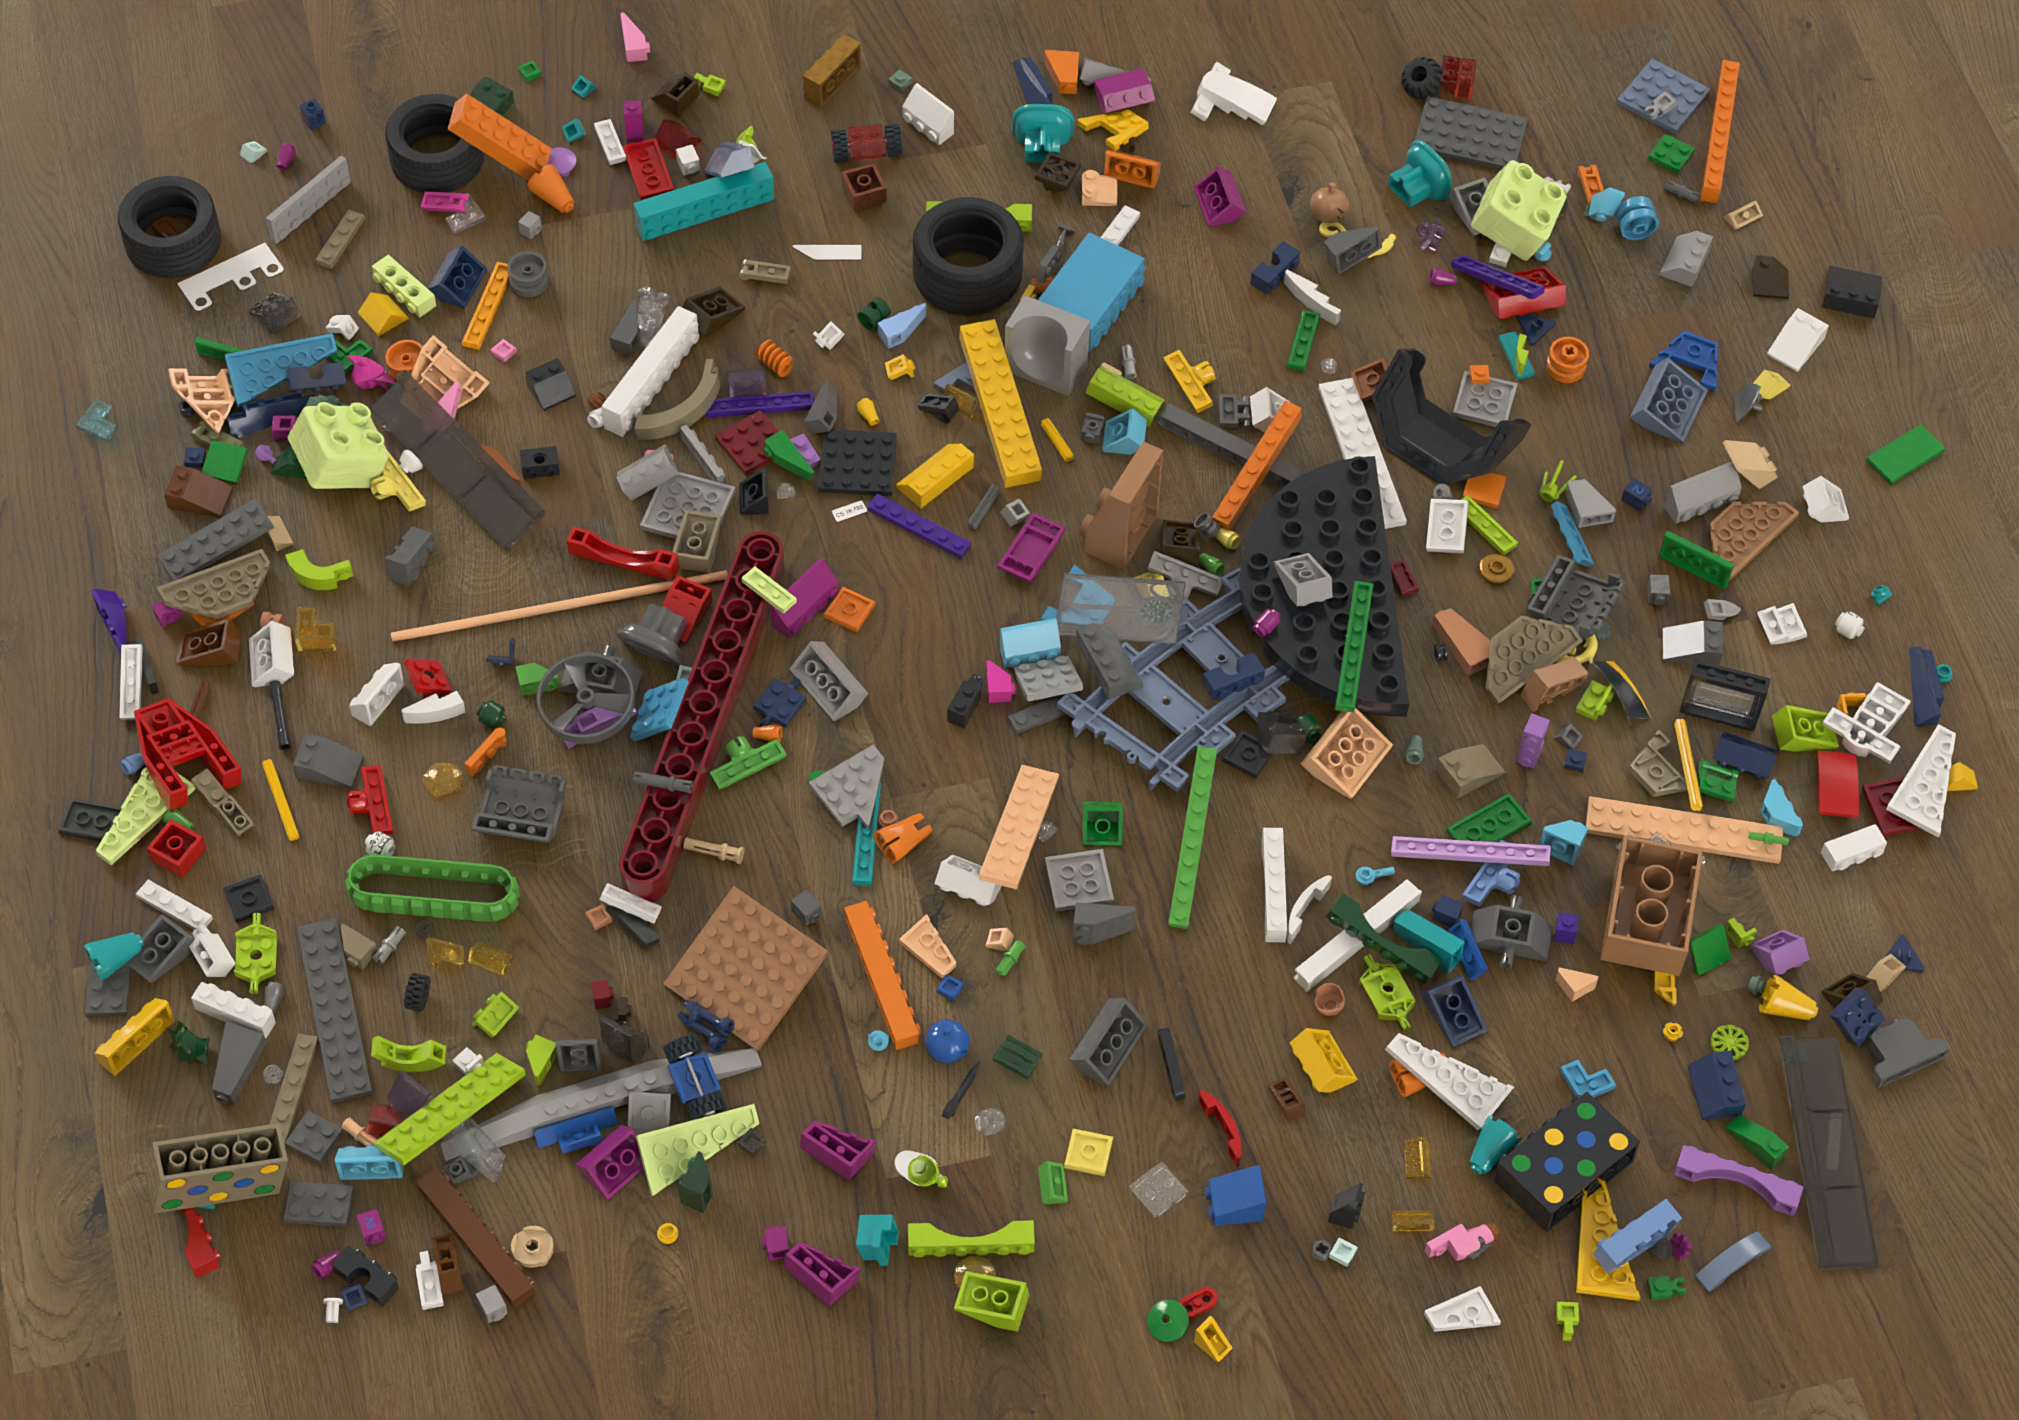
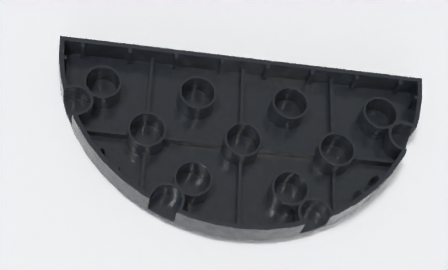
M1356 456L1351 459L1320 466L1301 475L1278 491L1262 508L1247 534L1242 553L1239 575V594L1242 611L1252 635L1257 634L1252 628L1255 625L1254 622L1266 609L1277 611L1281 622L1269 635L1262 637L1265 641L1263 653L1279 671L1309 693L1335 704L1354 581L1372 583L1373 590L1356 698L1358 700L1357 710L1366 714L1407 717L1409 698L1375 456ZM1309 553L1332 577L1333 598L1322 602L1308 603L1306 606H1297L1290 599L1274 566V561Z

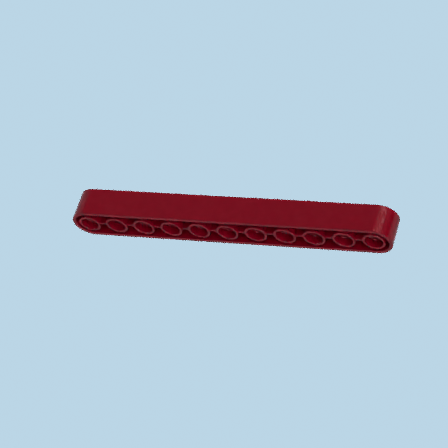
M757 531L750 533L739 543L688 677L689 683L672 728L668 730L652 772L654 775L676 776L677 779L693 781V788H690L692 791L691 793L677 790L671 792L665 788L647 785L619 860L622 889L650 902L659 900L668 890L684 846L685 838L688 836L708 782L709 772L712 771L771 611V604L742 582V577L754 567H757L779 585L784 576L783 545L781 540L770 532Z

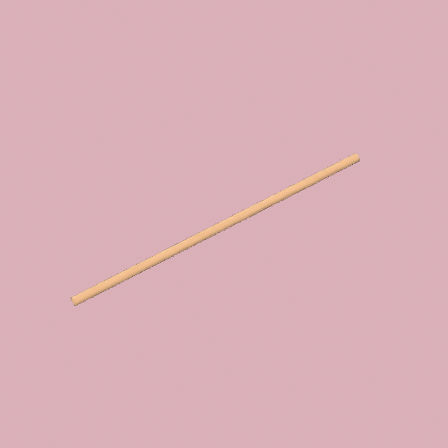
M727 570L687 577L686 579L698 584H706L726 580L728 574ZM675 580L392 632L391 638L392 642L669 591Z

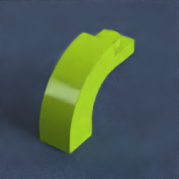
M303 549L285 555L288 568L294 579L311 589L338 588L337 581L346 580L353 576L349 560L327 567H319L309 562Z
M376 1036L372 1040L371 1056L380 1060L381 1066L403 1072H423L445 1065L446 1046L433 1040L419 1045L405 1046Z

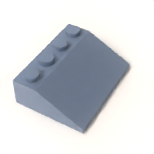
M1666 358L1654 366L1630 418L1644 429L1683 443L1708 390L1673 361Z

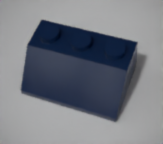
M463 245L450 250L427 289L438 300L465 308L488 268Z
M1723 731L1713 759L1717 760L1716 763L1727 766L1729 764L1735 766V769L1745 773L1749 771L1754 773L1753 776L1764 779L1765 777L1769 778L1779 750Z
M1732 1051L1710 1053L1688 1064L1702 1120L1735 1117L1743 1114L1746 1102Z

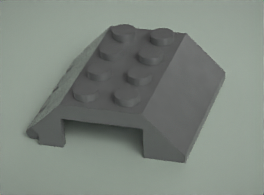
M1557 555L1530 602L1527 611L1536 620L1542 619L1556 624L1572 625L1579 636L1585 639L1599 632L1604 623L1603 620L1607 618L1611 606L1616 602L1619 596L1618 593L1622 591L1626 582L1620 579V575L1611 572L1608 575L1607 581L1575 570V560Z
M494 765L493 770L489 769L486 777V794L480 813L476 812L471 830L549 843L555 837L564 806L566 783L563 781V776L549 774L547 781L546 773L530 771L529 777H527V770L511 768L510 774H508V767Z

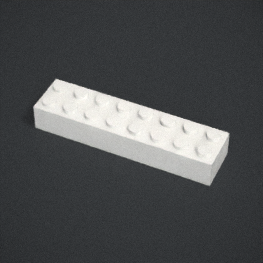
M679 306L675 309L602 405L604 429L621 437L631 430L637 415H642L644 408L650 405L653 396L660 392L663 383L669 380L672 371L678 368L681 359L687 356L691 346L697 343L699 339L697 314Z

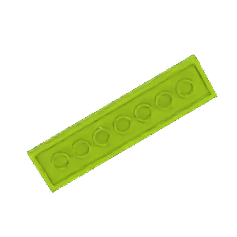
M498 1053L494 1054L483 1062L482 1066L472 1070L375 1142L376 1149L400 1164L406 1165L526 1075L525 1069Z

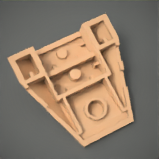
M433 335L420 351L400 403L424 422L426 418L428 419L429 412L455 382H458L462 387L458 408L477 398L490 382L477 371L473 372L449 352L447 346Z

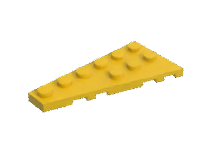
M1597 1178L1602 1187L1588 1198L1587 1192L1584 1189L1582 1190L1585 1194L1581 1203L1576 1293L1639 1301V1291L1636 1289L1635 1278L1628 1262L1608 1274L1593 1256V1253L1598 1248L1596 1245L1604 1238H1607V1240L1611 1238V1235L1618 1230L1617 1219L1610 1204L1611 1199L1605 1180L1602 1181Z

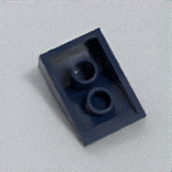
M1463 975L1456 976L1421 993L1431 1015L1451 1047L1488 1031Z

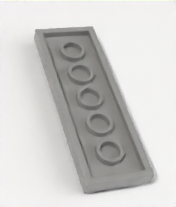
M343 156L338 157L266 217L270 238L273 243L277 244L283 240L291 231L298 228L303 221L310 218L315 211L323 207L327 201L335 197L340 190L348 186L351 181L346 158Z

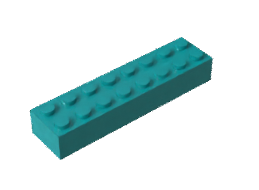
M766 162L754 165V168L722 178L714 177L633 203L635 226L642 240L645 241L774 200L773 175Z

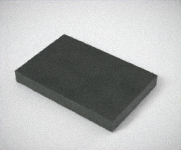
M70 798L58 832L61 835L101 842L106 832H109L113 820L119 815L121 807Z

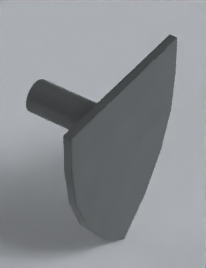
M1747 384L1734 394L1736 423L1742 420L1750 409L1758 412L1762 410L1763 406L1758 404L1762 399V395L1759 393L1761 386Z

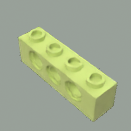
M387 255L372 265L373 279L377 283H381L388 293H392L398 302L405 304L411 313H415L420 318L436 307L434 294L391 256Z

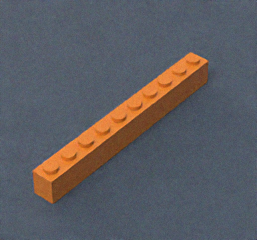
M1722 61L1700 201L1718 203L1722 187L1739 62Z

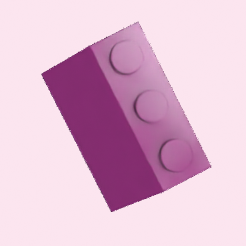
M1143 69L1093 81L1101 114L1155 101L1151 83Z
M1217 166L1193 186L1207 224L1210 227L1235 222L1247 212L1232 173L1220 166Z
M623 1125L618 1127L576 1164L586 1181L607 1200L644 1169L636 1140L637 1135L632 1128Z

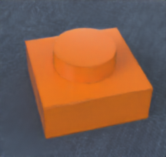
M1470 365L1471 384H1489L1488 365Z

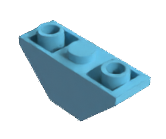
M1774 779L1771 781L1760 812L1768 825L1780 826L1783 828L1784 833L1797 837L1803 826L1802 820L1796 815L1792 803L1784 795L1783 787Z

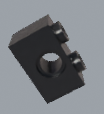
M557 446L520 450L523 479L560 475Z

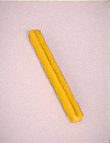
M271 759L264 760L262 762L263 769L290 841L297 840L299 838L298 831Z

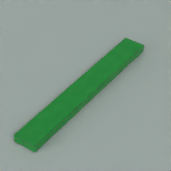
M1354 581L1335 710L1351 713L1355 711L1373 590L1372 583Z

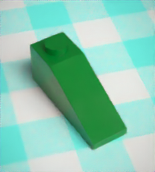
M783 430L764 440L763 452L767 458L808 481L813 480V469Z
M1739 1114L1725 1127L1727 1131L1770 1170L1785 1158L1789 1146L1773 1132Z

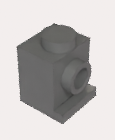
M1086 413L1081 431L1082 441L1099 444L1104 428V416Z

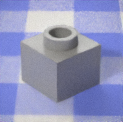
M530 211L518 222L520 234L529 239L537 235L542 228L540 216Z
M1020 498L1007 504L1000 512L1010 527L1024 521L1030 514Z

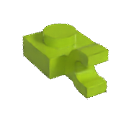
M696 73L694 76L695 79L699 80V88L703 87V91L716 96L720 95L725 86L726 80L713 75H709L707 78Z
M1557 1301V1324L1563 1325V1341H1571L1574 1334L1573 1325H1578L1579 1323L1578 1303Z

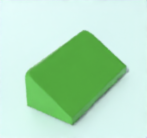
M1045 1161L1038 1167L1042 1203H1067L1068 1197L1063 1164Z

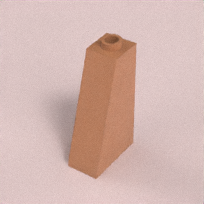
M1451 608L1437 612L1434 615L1432 626L1466 675L1469 676L1487 668L1491 641Z

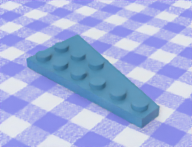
M333 333L225 354L237 406L245 404L286 381V370L288 368L307 366L308 369L337 353Z

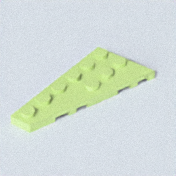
M147 767L141 772L140 779L134 784L121 807L119 815L113 820L109 832H106L96 849L97 855L110 865L115 863L157 825L169 810L160 798ZM178 774L188 788L189 796L195 790V786Z
M755 1105L740 1107L637 1135L636 1140L651 1196H654L663 1188L757 1126L759 1120Z

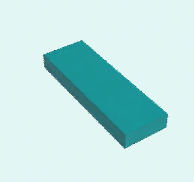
M1515 331L1499 335L1498 340L1516 379L1519 380L1532 377L1535 372L1527 358L1522 375L1517 373L1515 353L1519 338Z

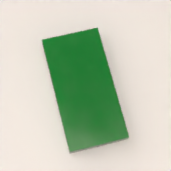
M1920 424L1868 456L1866 462L1892 485L1942 454L1946 448Z
M1667 531L1664 535L1658 557L1724 590L1726 589L1734 563L1670 531Z
M1508 793L1446 829V833L1452 840L1499 843L1500 840H1505L1531 825L1532 820Z

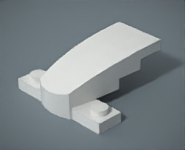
M1216 62L1212 70L1203 77L1197 90L1198 98L1190 113L1205 121L1215 104L1227 114L1232 111L1244 120L1250 117L1263 126L1277 98L1250 83L1230 76L1231 70Z
M1877 682L1857 710L1854 718L1833 707L1822 725L1843 737V746L1851 753L1862 757L1872 753L1890 764L1899 751L1900 746L1885 736L1903 715L1911 701Z

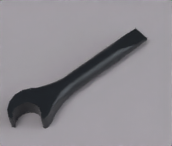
M980 1061L970 1070L954 1097L947 1103L942 1117L949 1120L950 1116L953 1117L963 1096L976 1076Z

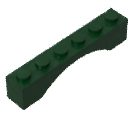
M1343 892L1337 897L1325 916L1331 924L1341 927L1349 936L1356 937L1362 941L1365 947L1375 950L1383 959L1390 960L1396 964L1399 970L1408 972L1418 982L1425 984L1430 980L1442 961L1441 958L1426 948H1406L1383 938L1368 923L1359 903Z

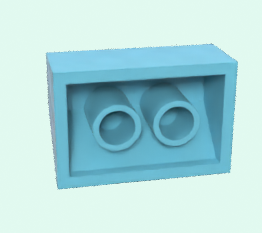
M1056 618L1000 628V653L1004 667L1013 668L1024 663L1030 664L1039 660H1049L1060 656L1061 645Z
M370 1145L365 1148L347 1146L338 1149L335 1164L340 1180L403 1178V1165L376 1149V1146Z

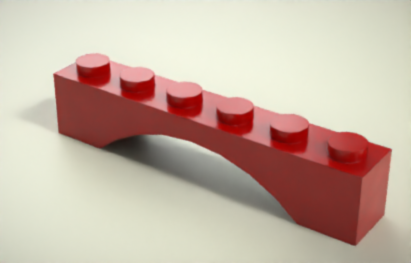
M574 526L566 540L568 552L571 555L670 581L674 580L680 568L677 553L662 549L655 551L626 549L602 539L589 530Z
M197 1207L181 1210L186 1215L189 1224V1237L185 1254L195 1277L198 1278L219 1268L217 1260L220 1259V1255L216 1247L211 1248L209 1243L212 1242L209 1231H203L202 1225L205 1223L201 1214L195 1213L194 1209Z

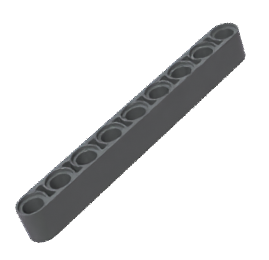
M1167 404L1156 418L1157 423L1163 428L1241 467H1244L1256 446L1171 404ZM1277 457L1265 479L1285 487L1291 481L1305 474V472Z

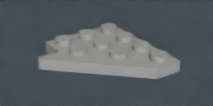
M871 745L809 782V787L841 827L859 818L867 829L870 828L884 766V757L874 745Z

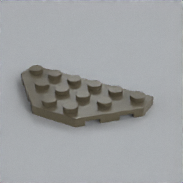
M260 549L156 587L157 593L165 606L218 619L252 606L270 568V561L264 551Z
M1520 616L1491 638L1486 691L1494 702L1499 704L1525 685L1531 677L1530 674L1535 669H1541L1549 664H1553L1583 642L1582 638L1572 625H1561L1552 621Z

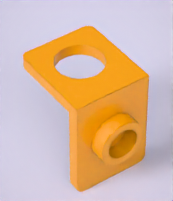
M1841 694L1837 703V709L1847 715V707L1861 706L1866 698V694Z

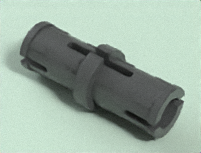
M1668 180L1664 187V190L1677 195L1678 198L1687 199L1694 204L1698 202L1701 195L1688 189L1687 186L1679 185L1671 180Z

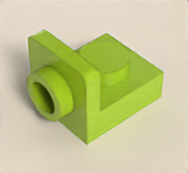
M1734 917L1727 921L1724 928L1725 933L1737 948L1752 944L1757 933L1755 928L1745 932L1742 924L1738 923Z

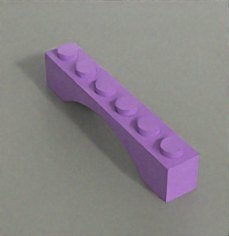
M1685 1145L1682 1148L1674 1172L1675 1176L1692 1182L1709 1178L1737 1181L1758 1192L1770 1204L1773 1210L1794 1216L1804 1187L1794 1181H1786L1774 1174H1766L1754 1167H1746L1738 1164L1736 1161L1725 1160L1716 1154L1705 1153L1695 1147Z

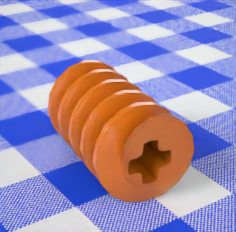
M771 339L766 340L757 347L754 355L760 361H763L765 365H768L770 369H773L780 377H785L790 373L793 367L791 364L793 358L788 356L786 352H783L782 348H778L777 344H773Z

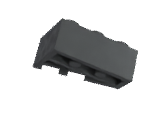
M413 526L401 539L403 543L393 548L394 554L392 556L387 555L385 558L389 579L407 586H411L412 582L418 578L420 568L426 564L429 552H432L435 547L433 533Z

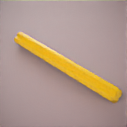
M1677 719L1674 725L1690 805L1693 811H1700L1703 805L1686 721L1684 719Z

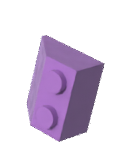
M1785 930L1750 944V948L1765 970L1775 975L1784 974L1786 970L1792 967H1799L1803 965V962L1810 960L1804 938Z

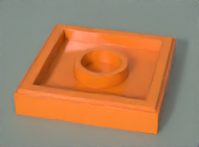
M1490 473L1467 479L1462 498L1468 495L1477 504L1498 509L1507 477Z
M842 587L825 611L824 618L854 632H858L875 607V601Z

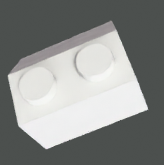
M1268 387L1250 396L1253 426L1265 433L1286 399Z
M1822 476L1803 486V496L1808 504L1807 510L1811 518H1815L1819 522L1846 521L1849 519L1843 494L1839 487Z

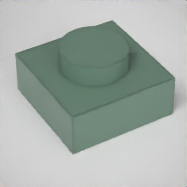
M900 69L888 79V84L900 92L912 83V77Z

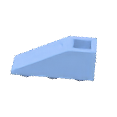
M926 303L914 306L907 311L900 312L893 317L878 322V335L888 349L903 343L926 317Z

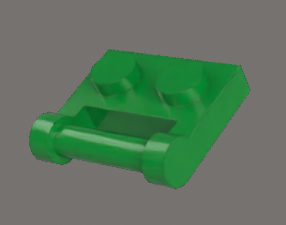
M1702 759L1698 769L1700 792L1732 803L1735 800L1736 781L1739 771L1735 769L1729 770L1709 763V760ZM1707 770L1726 776L1728 780L1708 774Z

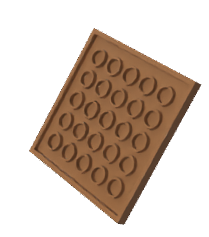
M733 886L663 984L685 1000L698 1002L699 1005L704 1006L711 1014L721 1019L729 1017L734 1020L735 1026L732 1033L759 1051L826 958L829 951Z

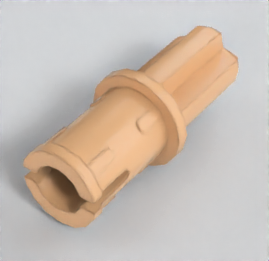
M347 1118L343 1122V1130L352 1135L356 1142L360 1141L365 1146H375L377 1139L367 1132V1128L359 1126L351 1118Z

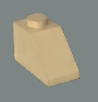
M1890 954L1878 961L1867 977L1877 981L1881 992L1895 980L1906 966Z

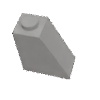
M1585 479L1567 482L1565 495L1578 528L1614 521L1615 508Z

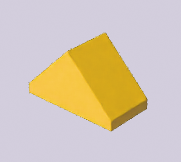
M1961 762L1951 766L1947 791L1973 790L1978 788L1975 773L1972 769Z
M1209 1316L1196 1329L1194 1343L1216 1362H1220L1232 1349V1346L1212 1316Z

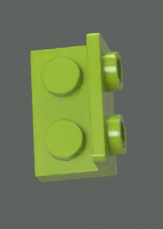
M1592 680L1577 705L1575 712L1596 721L1599 715H1604L1607 709V701H1612L1615 695L1614 687L1611 683L1609 687H1606Z
M502 991L497 995L493 993L485 1003L488 1005L484 1010L480 1008L474 1014L473 1018L475 1020L471 1024L474 1027L478 1025L491 1038L500 1031L519 1008Z

